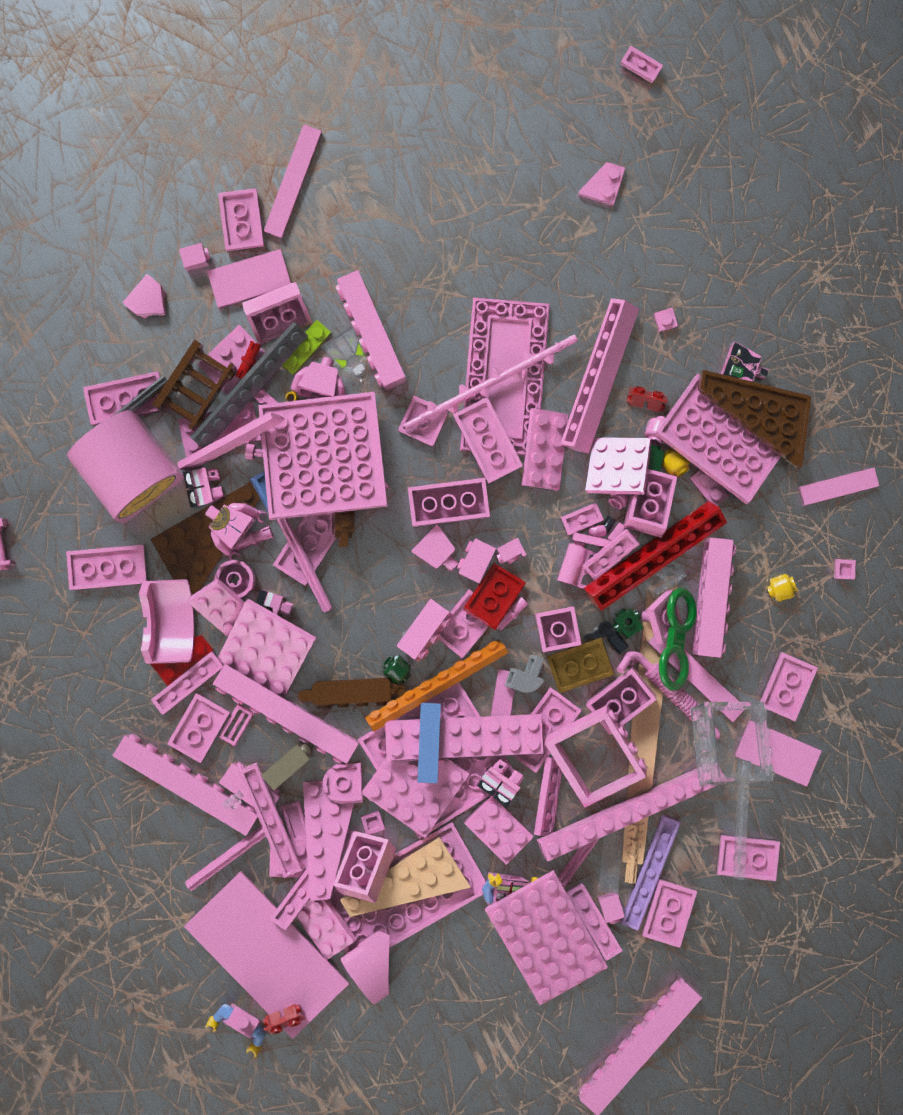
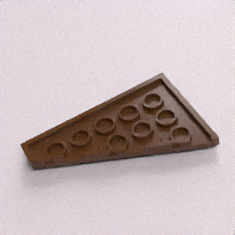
M707 370L700 372L699 392L797 469L802 468L811 396Z
M251 482L150 539L172 579L188 580L192 595L203 587L205 581L209 578L224 554L215 546L211 537L212 530L209 526L213 520L205 515L210 506H214L220 511L224 505L229 506L232 503H244L255 508L261 499Z

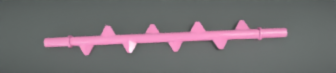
M573 335L559 343H555L554 346L536 355H532L527 351L523 352V362L504 372L493 368L492 378L471 389L463 384L460 385L459 395L440 405L429 401L427 412L420 413L419 416L403 424L406 431L422 422L425 423L426 420L445 410L453 414L457 413L459 403L478 393L485 398L489 397L490 387L511 376L520 381L522 370L542 360L550 365L553 364L554 354L578 342L576 336Z

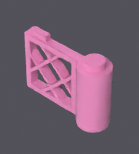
M574 541L573 544L569 543L557 580L582 589L586 587V585L581 584L583 576L588 573L585 572L582 565L589 560L590 555L594 556L597 552L584 548L585 544Z

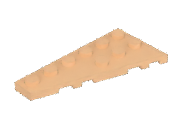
M439 836L388 869L376 903L347 895L342 897L340 901L349 916L352 917L471 888Z

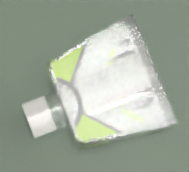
M352 326L321 346L323 351L342 371H346L351 367L357 376L366 370L360 362L366 355Z

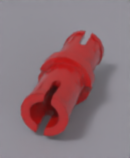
M250 341L245 355L241 357L242 362L235 377L242 379L252 366L256 364L255 359L262 345Z

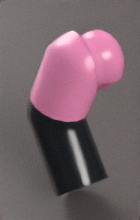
M607 516L603 525H592L589 527L588 532L593 537L607 536L616 520Z

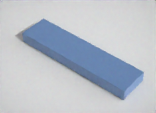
M421 703L417 783L438 782L441 704Z

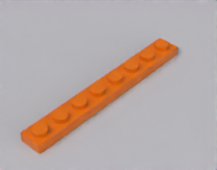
M499 639L490 642L483 649L473 652L466 659L456 662L454 666L439 672L437 676L422 682L420 686L405 692L403 696L388 702L387 705L379 710L371 712L365 719L373 732L385 726V723L395 720L421 705V703L428 701L506 655L508 651Z

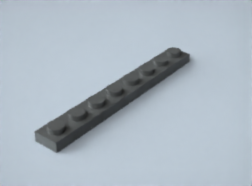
M292 322L190 438L202 449L212 444L308 335L295 322Z

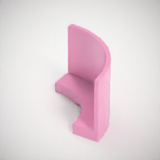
M186 579L142 582L139 597L143 617H147V628H143L141 653L146 664L190 662L192 659L194 608L188 603V599L192 594L189 581Z

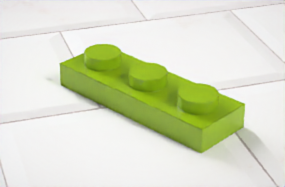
M318 320L305 332L308 337L282 365L293 376L332 334Z

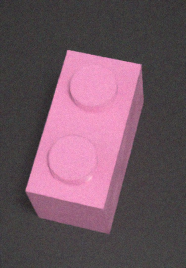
M476 538L474 542L469 541L465 550L468 554L465 559L461 558L457 569L460 570L458 574L479 584L496 548Z

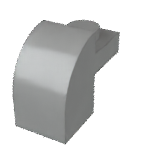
M530 655L525 672L510 668L504 686L525 693L537 690L544 682V679L538 677V674L543 670L544 658Z

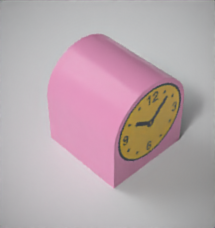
M130 410L115 414L98 424L80 438L67 453L68 460L112 518L124 524L184 480L183 472L178 468V465L143 419Z

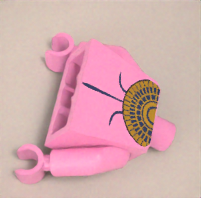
M232 503L229 506L224 505L220 511L214 506H210L205 515L213 520L209 528L212 530L211 537L215 546L227 555L230 560H234L231 558L232 555L238 554L240 557L236 548L255 520L263 523L264 521L259 519V515L261 513L267 515V513L244 503Z

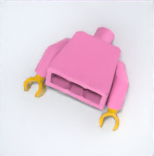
M323 357L321 364L311 362L309 367H304L297 372L290 387L292 389L291 392L285 395L286 400H289L291 394L294 395L293 401H298V395L310 399L344 395L345 387L342 378L337 375L338 369L332 367L333 360L329 357Z

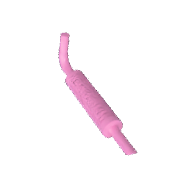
M635 651L625 655L617 667L619 673H623L630 662L636 660L647 670L645 676L653 684H656V687L664 692L692 722L698 720L716 739L720 738L719 730L703 715L705 709L691 695H688L683 688L678 691H670L663 685L657 662L652 665L641 653Z

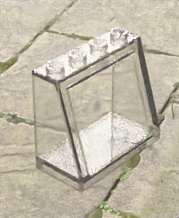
M703 702L691 708L699 787L765 783L774 780L775 770L771 763L772 748L769 746L768 739L770 730L766 723L767 709L764 707V702ZM754 710L761 773L720 774L713 711Z

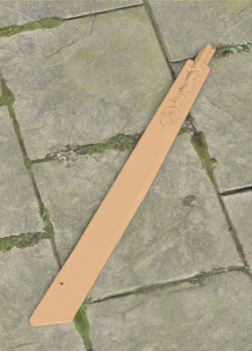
M673 575L647 589L645 610L666 590L674 591L677 589L678 576ZM643 621L644 628L642 629L640 653L652 665L656 662L659 664L661 655L648 643L654 636L651 623ZM638 663L637 672L656 694L657 700L632 718L630 743L633 742L636 745L637 754L640 759L643 758L648 769L645 778L627 786L626 800L652 789L663 692L645 676L647 670L640 663ZM630 761L628 766V774L635 771ZM649 816L624 827L622 862L626 863L624 880L626 883H636L638 864H643Z

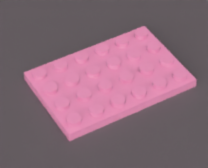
M697 374L654 434L742 502L748 504L781 456L699 392L700 375Z
M554 870L485 908L487 915L539 1005L546 1003L608 968Z

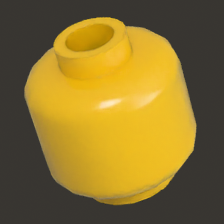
M672 448L664 453L662 466L669 475L679 478L690 469V461Z
M788 574L771 578V586L767 587L770 597H775L778 602L793 598L795 592L798 591L793 576L789 577Z

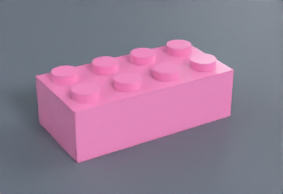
M485 478L408 487L413 527L490 518Z

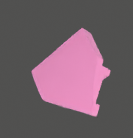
M146 274L123 301V304L137 316H141L144 319L157 314L160 316L166 315V309L164 308L166 292L158 282Z

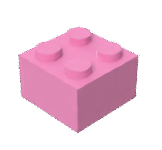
M574 606L535 614L542 652L581 645Z

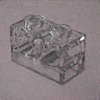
M675 559L642 582L652 599L655 600L666 590H671L686 581L687 575ZM673 568L676 570V574L669 576L665 571ZM656 578L660 581V584L652 586L649 581Z

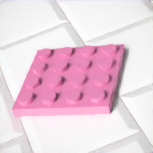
M247 599L217 659L222 664H227L238 672L240 671V673L245 674L248 678L255 682L257 681L263 687L284 698L316 637L252 600Z
M385 758L362 791V795L426 838L470 773L449 758H438V782L417 783L418 759L386 761Z

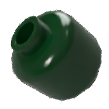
M391 655L382 664L383 675L394 684L404 683L411 676L409 673L411 669L410 664L400 655Z

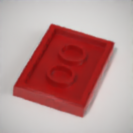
M493 562L463 610L496 631L526 582Z

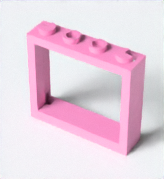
M608 705L546 736L545 745L584 808L645 778L648 769L643 758L640 759L638 756L636 745L633 742L630 743L627 738L628 733L624 726L619 725L617 714L610 710ZM605 720L635 771L590 793L559 742Z

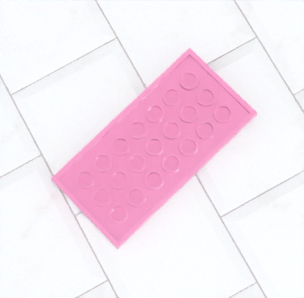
M453 821L428 834L426 838L423 837L395 853L390 867L440 836L471 888L352 917L349 916L340 901L346 895L341 894L334 888L329 900L356 937L353 943L344 948L346 953L355 949L358 944L377 931L390 935V947L483 895L482 887L486 880Z

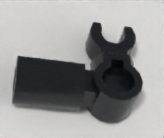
M606 620L600 622L594 628L595 632L587 633L584 636V640L589 637H593L594 640L603 639L607 636V641L618 654H621L629 647L617 631L614 633L612 624Z

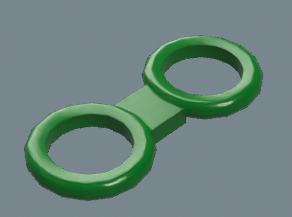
M685 588L674 590L667 603V617L671 627L668 630L667 647L660 656L659 675L663 685L670 691L681 689L686 683L689 674V662L684 646L686 633L691 631L695 625L697 607L692 593ZM681 596L685 599L688 606V617L684 625H681L676 617V604ZM673 653L677 655L680 662V674L675 682L671 681L667 670L668 660Z

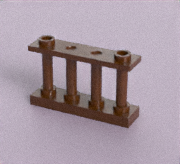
M195 339L152 404L161 411L164 408H169L191 422L188 428L194 432L205 421L203 418L228 380L231 381L236 374V366L230 362L228 367L222 365L205 354L204 346ZM196 359L202 360L222 373L217 384L193 369L192 364ZM185 375L191 376L212 390L206 400L183 386L181 381ZM174 392H180L202 406L196 416L172 402L171 397Z

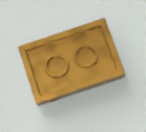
M602 638L547 656L559 693L615 675Z

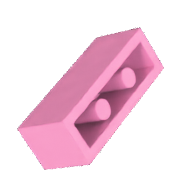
M430 599L397 644V647L418 662L421 659H425L431 644H435L441 636L439 633L451 623L453 614Z
M234 762L219 783L254 807L239 773L240 769L247 766L241 762H238V764ZM267 785L270 794L273 798V801L276 805V803L282 796V794L279 793L280 789L276 788L275 790H273L269 785Z

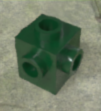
M625 608L621 609L615 614L616 618L613 619L615 622L613 624L614 629L619 635L622 633L625 639L630 638L644 628L640 622L642 620L641 616L636 610L632 611L631 608L627 611ZM626 619L629 620V625L625 624Z

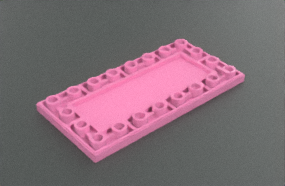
M473 297L466 387L471 389L492 378L493 368L504 372L523 362V352L525 351L536 355L546 350L550 304ZM544 360L522 370L520 381L511 376L490 387L488 399L519 456H525L530 409H541ZM479 393L464 401V409L485 397ZM461 434L460 451H471L463 434Z
M240 871L184 927L268 1014L280 1011L281 1017H283L284 1008L293 1004L301 1005L302 1012L300 1014L305 1016L306 1019L301 1021V1024L298 1026L284 1028L293 1039L349 985V981L325 959L320 951L293 924L285 931L270 919L277 907Z

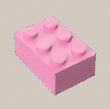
M648 469L645 495H630L624 528L661 537L667 529L677 477Z
M632 666L590 698L586 705L591 712L608 705L610 710L617 714L619 725L623 726L657 700V696ZM605 720L600 721L609 735H611L612 732Z
M489 795L464 820V824L506 865L534 837L502 803L493 798V795Z
M354 831L333 886L341 894L376 903L397 848L388 839Z

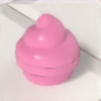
M610 494L609 504L615 509L620 510L628 504L627 494Z

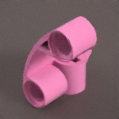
M377 931L358 944L355 949L341 957V962L373 1005L390 994V935Z

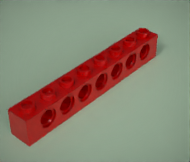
M710 501L706 502L666 530L661 537H656L583 588L590 601L600 611L604 610L727 524L721 509Z

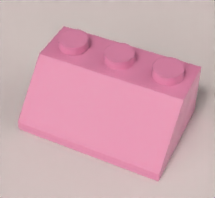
M296 282L242 303L246 317L260 345L279 338L292 322H295L300 328L313 324Z

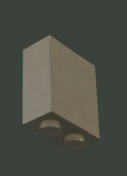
M300 741L261 775L262 778L275 790L313 757L311 754L313 750L308 744H303Z

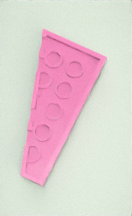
M323 780L303 782L310 901L328 900L332 896L333 884L346 841L354 803L340 804L331 801L324 793Z

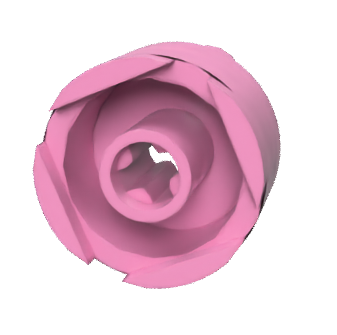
M229 560L221 564L214 578V581L216 579L222 581L241 599L250 595L256 585V575L253 568L239 560ZM233 575L240 578V580L237 581L238 584L232 583L231 580L234 579Z

